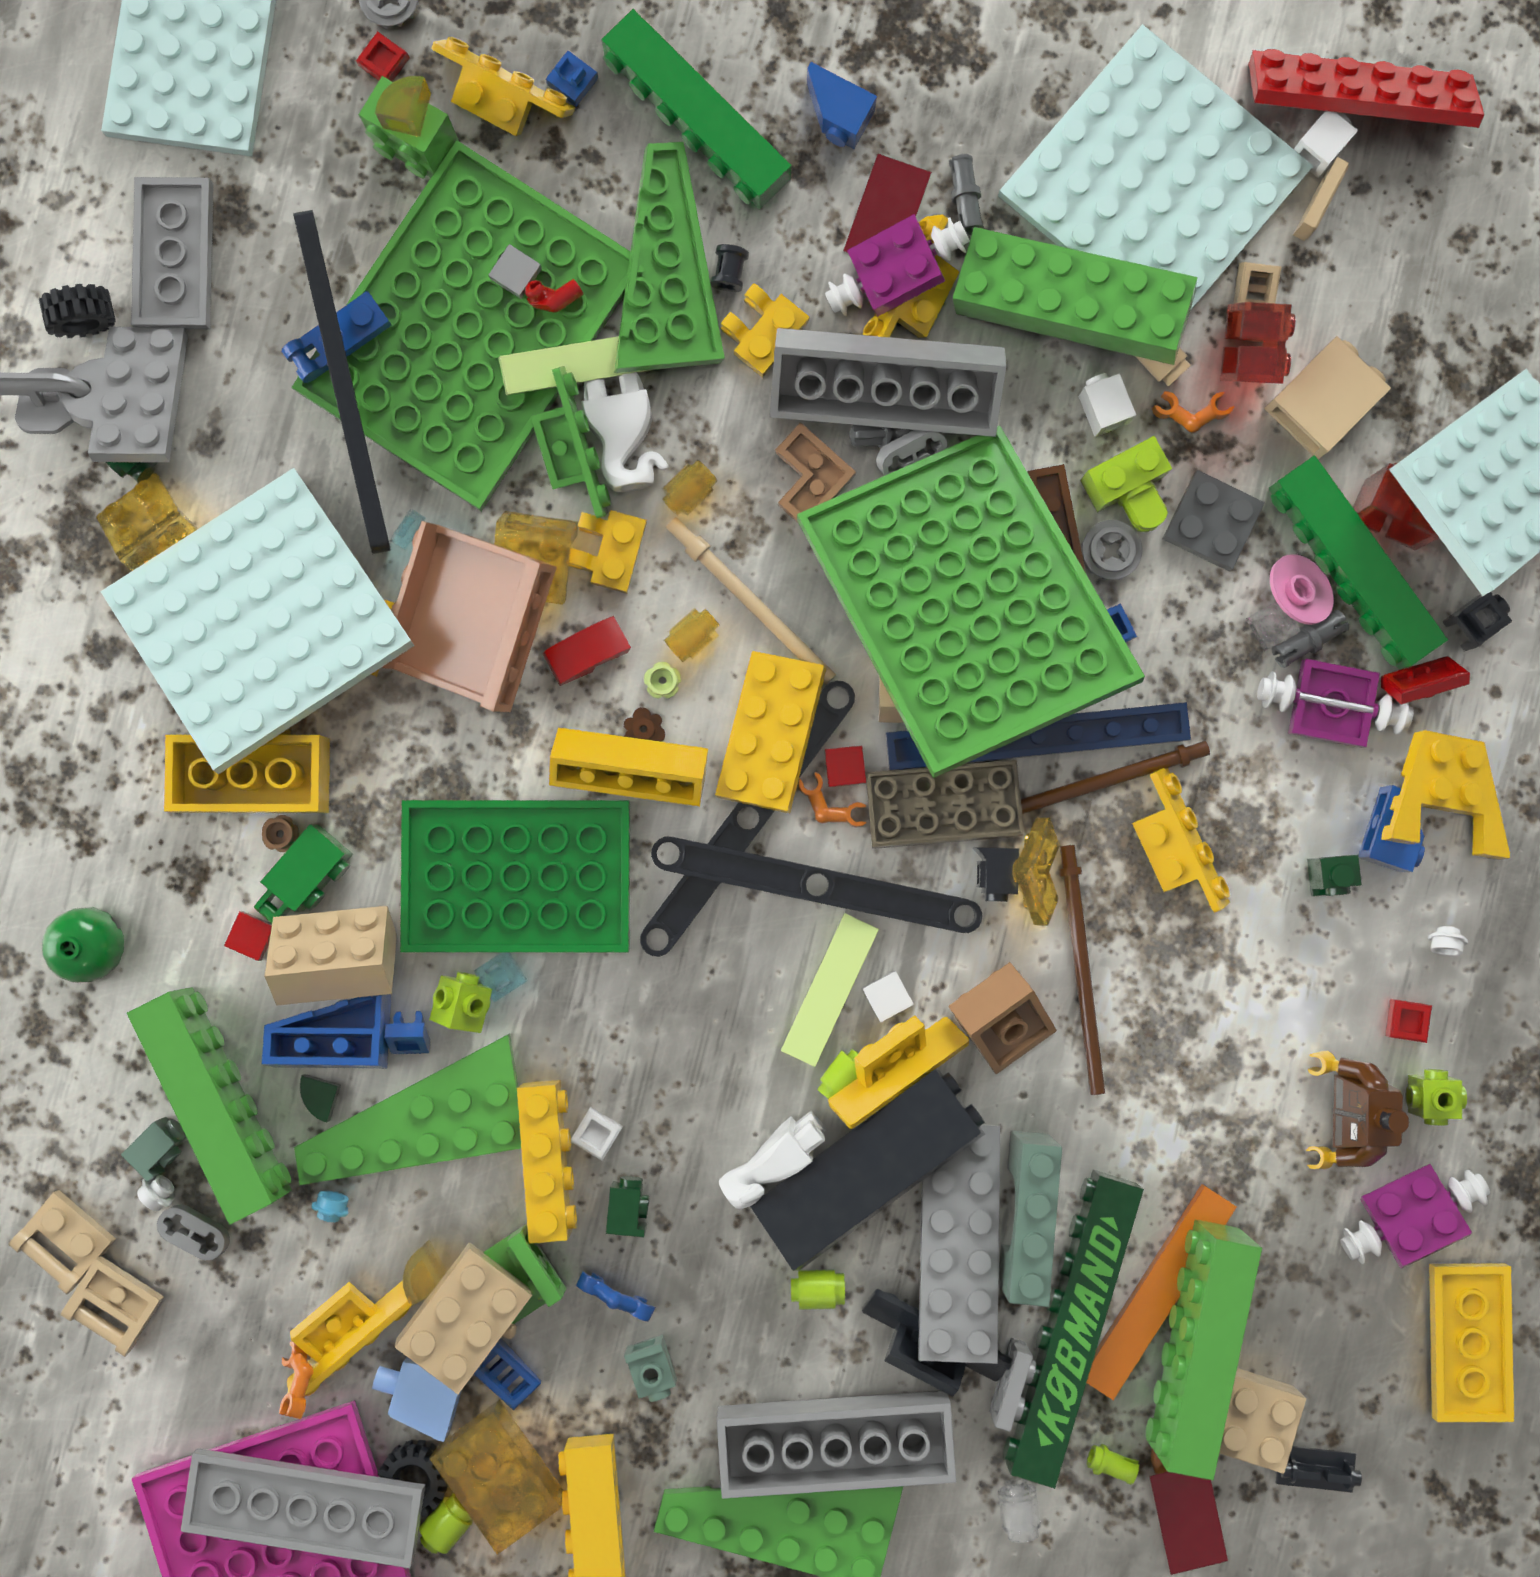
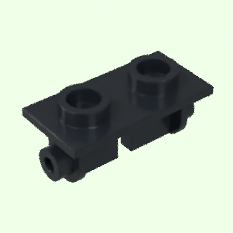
M1292 1446L1285 1473L1276 1472L1275 1483L1353 1493L1354 1486H1361L1362 1474L1360 1470H1355L1356 1453Z

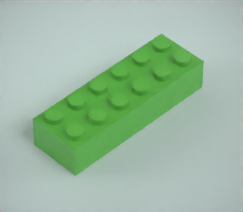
M974 227L953 295L955 312L958 315L1175 365L1195 297L1198 277Z
M193 987L169 991L126 1014L229 1225L272 1204L292 1191L289 1185L291 1183V1176L287 1167L282 1162L278 1163L272 1150L275 1148L273 1138L267 1129L261 1128L255 1116L258 1114L257 1106L249 1094L245 1095L239 1083L241 1080L240 1071L233 1060H228L222 1048L225 1042L221 1032L216 1026H211L206 1015L208 1006L205 999L198 991L195 992Z
M1195 1219L1193 1230L1187 1232L1185 1239V1251L1188 1253L1186 1267L1180 1268L1177 1277V1288L1181 1293L1177 1305H1173L1170 1311L1169 1325L1172 1331L1169 1343L1166 1342L1162 1349L1161 1361L1164 1369L1162 1379L1157 1380L1154 1387L1156 1408L1154 1417H1150L1147 1422L1146 1440L1167 1472L1214 1480L1262 1247L1240 1228Z

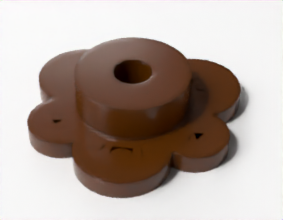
M643 707L636 709L633 713V718L629 717L624 721V728L628 730L624 737L662 742L665 739V731L660 726L662 724L661 716L658 714L651 715L650 711ZM642 726L647 727V731L644 733L640 731Z

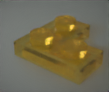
M1050 818L1035 819L1030 833L1025 836L1024 847L1019 859L1015 860L1013 864V878L1019 884L1023 895L1024 907L1029 911L1033 924L1039 926L1049 925L1059 900L1049 871L1060 844Z

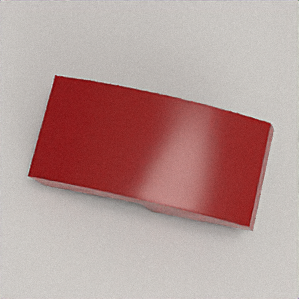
M613 615L551 646L543 652V656L559 686H562L592 673L596 666L627 654L631 646Z

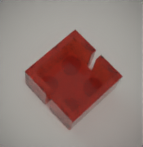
M1257 302L1228 304L1224 339L1263 341V347H1223L1220 381L1283 384L1284 376L1289 375L1291 368V354L1287 353L1285 344L1288 337L1293 336L1296 324L1295 314L1291 313L1292 304Z
M1389 463L1365 479L1353 508L1367 528L1375 533L1381 531L1388 515L1393 517L1384 537L1415 551L1439 539V536L1389 469L1397 463Z

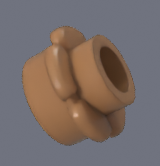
M278 815L274 819L269 818L262 827V841L270 850L277 849L278 852H286L299 837L298 826L294 825L293 820L286 815ZM279 830H282L284 832V835L282 837H278L277 832Z

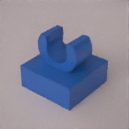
M567 51L545 80L547 86L564 94L567 97V101L577 107L599 77L597 71L570 51Z
M401 1011L396 1012L393 1017L394 1024H386L384 1038L391 1054L429 1053L430 1037L421 1011H416L413 1023H404Z

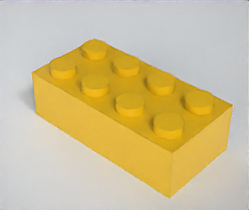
M165 735V812L329 813L330 738L322 735H278L220 774H217L213 771L191 735Z

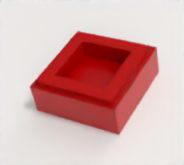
M377 31L356 59V62L360 68L377 80H380L383 76L393 81L410 57L405 50Z
M862 745L824 750L828 787L866 783Z
M239 911L224 946L256 961H262L269 946L272 924L244 911Z
M1390 999L1385 1036L1427 1043L1432 1005Z

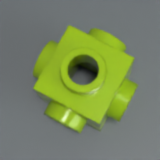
M457 972L456 978L441 975L438 987L433 995V1007L429 1020L449 1029L481 1033L486 1013L490 1007V997L493 989L480 984V977L473 974Z
M1424 1069V1075H1408V1086L1405 1093L1408 1113L1423 1118L1424 1124L1446 1126L1448 1125V1119H1462V1109H1465L1467 1105V1093L1464 1086H1462V1080L1449 1077L1448 1070Z

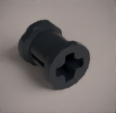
M730 244L717 245L715 253L718 255L715 276L711 277V286L729 292L742 291L743 282L741 281L744 261L748 260L749 257L748 250Z

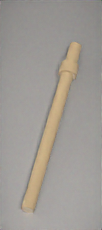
M677 517L666 526L686 547L685 552L695 562L699 560L801 661L824 665L826 667L823 681L825 685L836 676L790 628L709 550L711 545L700 535L696 537Z

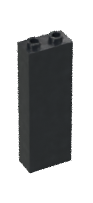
M933 1070L816 1156L813 1162L804 1169L782 1181L763 1195L755 1204L750 1206L793 1271L803 1269L985 1135L980 1127L985 1123L984 1119L972 1104L966 1107L957 1094L962 1089L949 1072L943 1076L939 1070Z

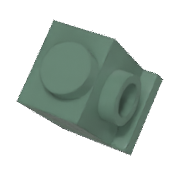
M167 1117L154 1121L121 1156L149 1182L158 1175H161L165 1171L164 1168L181 1154L182 1151L178 1147L187 1137L178 1121L174 1119L169 1120Z
M660 1335L627 1346L624 1358L626 1363H628L638 1398L648 1396L649 1401L654 1402L668 1397L671 1394L670 1388L676 1387L677 1377L664 1336ZM649 1368H653L658 1372L659 1376L648 1379L645 1377L644 1372Z

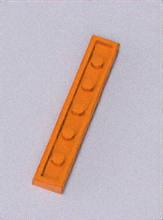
M1201 1184L1098 1345L1087 1384L1110 1399H1115L1170 1313L1172 1306L1175 1305L1180 1297L1181 1291L1177 1288V1277L1180 1268L1186 1267L1188 1253L1185 1251V1239L1187 1232L1193 1230L1195 1219L1226 1225L1237 1206Z

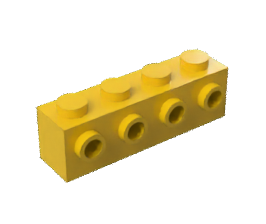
M558 727L550 755L549 785L700 807L706 776L708 748Z
M561 1080L522 1083L517 1087L528 1242L531 1244L567 1241L572 1233V1229L577 1228L576 1206L570 1205L569 1190H574L573 1168L567 1167L566 1152L571 1151L570 1129L564 1128L563 1113H568L567 1091L561 1090Z
M614 1434L570 1437L567 1440L564 1451L559 1452L560 1476L567 1477L568 1489L562 1491L563 1515H570L571 1529H566L565 1548L566 1554H573L574 1568L568 1571V1577H626Z

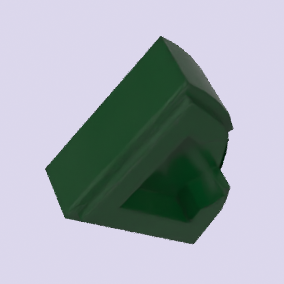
M301 1075L300 1094L307 1110L317 1119L326 1123L329 1122L341 1085L310 1075Z

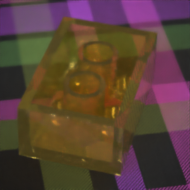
M500 1399L448 1436L444 1442H440L429 1458L497 1555L562 1507L563 1488Z

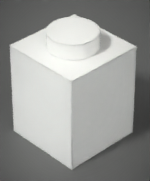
M1325 111L1299 141L1294 150L1313 165L1310 172L1319 178L1358 130L1352 126L1350 119L1343 113Z
M1103 373L1086 381L1087 386L1083 388L1078 397L1094 437L1131 423L1136 413L1120 373L1109 378L1107 373Z

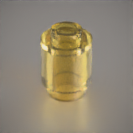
M696 460L692 465L687 463L662 488L666 494L662 501L676 515L683 512L688 516L714 491L712 487L718 481L711 471L699 460Z
M693 608L668 630L670 635L664 639V642L682 662H685L689 657L694 659L719 637L715 629L720 624L706 608L702 612Z

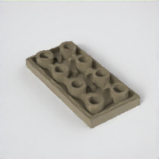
M1017 760L963 764L935 778L932 777L928 767L866 773L872 849L1024 836Z

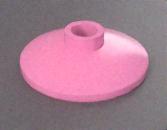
M1286 555L1275 562L1270 572V586L1280 608L1289 617L1303 624L1314 625L1325 620L1333 609L1334 596L1331 584L1324 572L1313 561L1301 555Z

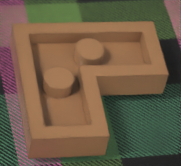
M801 422L775 449V453L801 476L778 502V506L797 523L798 513L835 498L856 475V471Z

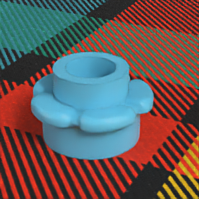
M320 1191L317 1201L312 1202L311 1207L313 1210L318 1211L317 1218L320 1220L338 1222L340 1217H345L349 1214V1208L347 1207L349 1198L335 1191Z

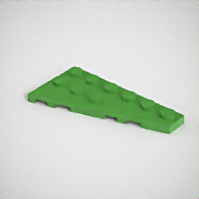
M684 142L649 143L644 150L614 373L718 364L725 359Z
M510 1033L295 1146L294 1151L300 1185L521 1149L517 1097L518 1081Z
M710 1486L664 1489L654 1532L821 1577H881L904 1486L722 1499L721 1488H711Z

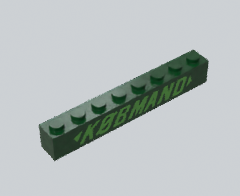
M1097 1170L1092 1171L1091 1178L1086 1177L1083 1181L1080 1191V1200H1083L1080 1215L1075 1214L1070 1224L1069 1237H1072L1069 1252L1064 1251L1059 1261L1058 1274H1061L1058 1289L1052 1288L1050 1292L1049 1307H1047V1311H1050L1047 1325H1041L1038 1331L1036 1348H1039L1033 1379L1030 1384L1025 1383L1028 1389L1025 1396L1024 1410L1019 1421L1014 1420L1017 1423L1014 1436L1007 1437L1003 1449V1460H1006L1007 1468L1012 1476L1056 1488L1144 1191L1135 1182Z

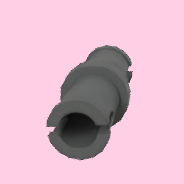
M960 154L949 160L954 186L951 197L952 202L957 205L958 218L966 234L972 235L974 227L984 229L978 201L981 198V190L975 182L972 156Z
M1335 610L1318 624H1306L1300 627L1298 634L1272 647L1273 655L1280 654L1279 657L1275 658L1276 662L1281 667L1286 668L1289 664L1309 652L1315 654L1322 650L1323 644L1349 631L1348 622L1340 624V622L1346 620V617L1339 610Z

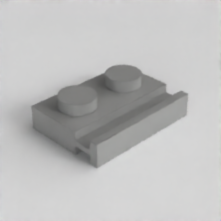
M1014 1338L1010 1339L1006 1355L1013 1360L1011 1367L998 1380L989 1412L992 1413L991 1417L995 1427L1011 1432L1014 1420L1019 1421L1021 1419L1025 1399L1021 1397L1025 1383H1031L1036 1368V1361L1032 1360L1033 1355L1028 1346H1026V1342Z

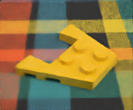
M1427 730L1414 732L1401 772V776L1405 779L1400 794L1393 797L1390 809L1394 813L1390 825L1384 826L1382 840L1403 844L1420 843L1421 807L1473 816L1472 855L1498 860L1509 859V846L1485 742Z

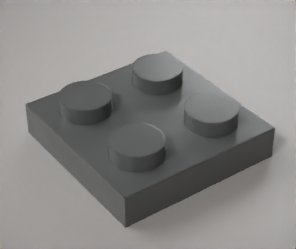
M1197 470L1193 474L1162 539L1216 566L1231 571L1265 502Z

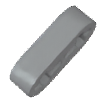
M913 430L880 449L876 459L877 467L884 475L890 474L947 449V440L941 432ZM931 438L933 440L930 443L931 449L926 451L924 449L926 447L925 440ZM898 455V466L892 468V458Z
M180 1204L170 1207L162 1212L157 1221V1230L163 1239L205 1261L213 1260L223 1254L230 1243L229 1233L223 1225L186 1205ZM177 1215L182 1216L180 1223L190 1229V1231L181 1228L174 1232L172 1230L173 1222L169 1218H174ZM198 1233L204 1237L210 1233L215 1234L214 1242L218 1246L207 1250L205 1248L207 1241L196 1234Z

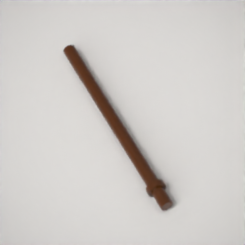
M1206 741L1187 747L1183 744L1174 747V751L1021 799L1022 814L1136 779L1162 768L1167 769L1180 765L1181 768L1189 766L1190 761L1210 755L1209 746Z
M1075 845L1060 846L1062 869H1059V876L1064 877L1090 1095L1105 1094L1079 882L1082 867L1077 866Z

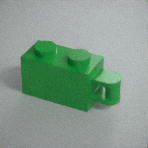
M310 824L260 881L268 890L255 904L254 909L271 924L273 917L286 916L290 910L301 912L307 908L311 911L324 898L325 893L322 890L332 879L336 882L349 869L350 864L347 861L353 854L320 825ZM275 896L283 902L279 909L271 903Z

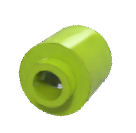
M851 1049L848 1054L841 1050L820 1078L822 1083L817 1090L827 1099L857 1079L854 1058L858 1055V1052L854 1049Z
M834 1269L798 1270V1278H791V1302H799V1310L836 1309V1305H845L844 1273H835Z
M454 1492L450 1497H444L438 1507L431 1512L419 1527L420 1534L422 1535L420 1537L422 1545L433 1554L438 1552L447 1554L473 1524L472 1518L476 1515V1509L473 1504L457 1492Z

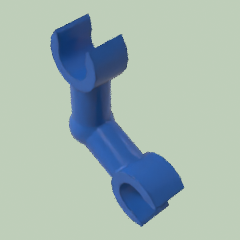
M582 1271L576 1283L579 1289L596 1296L606 1303L610 1309L628 1312L646 1322L650 1320L656 1307L647 1305V1299L637 1295L630 1297L621 1294L619 1291H615L604 1283L605 1280L599 1275L592 1273L590 1276Z

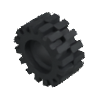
M75 284V287H69V285L62 286L61 290L51 289L50 293H44L42 298H39L45 330L49 335L55 334V337L59 338L66 335V338H73L75 335H79L81 338L86 337V334L90 333L97 335L99 330L105 332L109 330V327L115 325L116 319L110 293L103 286L96 287L95 284H88L86 287H83V284Z
M413 1440L406 1441L402 1447L399 1444L393 1449L391 1454L389 1453L380 1467L378 1475L381 1478L400 1480V1472L405 1467L411 1465L421 1467L428 1477V1485L424 1491L421 1517L429 1514L431 1509L434 1511L443 1499L450 1484L451 1476H448L451 1469L449 1463H444L446 1455L443 1451L439 1455L435 1452L438 1446L432 1443L430 1447H426L425 1440H419L417 1444H413Z

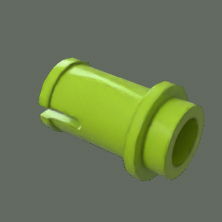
M1105 1444L1100 1446L1093 1445L1087 1457V1467L1092 1469L1093 1474L1100 1475L1104 1473L1125 1481L1130 1485L1137 1478L1139 1471L1138 1460L1108 1450V1446Z

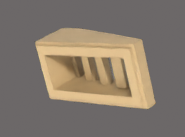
M1249 262L1239 263L1230 339L1261 343L1269 342L1281 266ZM1250 276L1266 278L1265 285L1249 284ZM1247 291L1264 293L1263 301L1246 299ZM1245 306L1262 308V316L1244 314ZM1242 321L1261 323L1260 331L1241 329Z

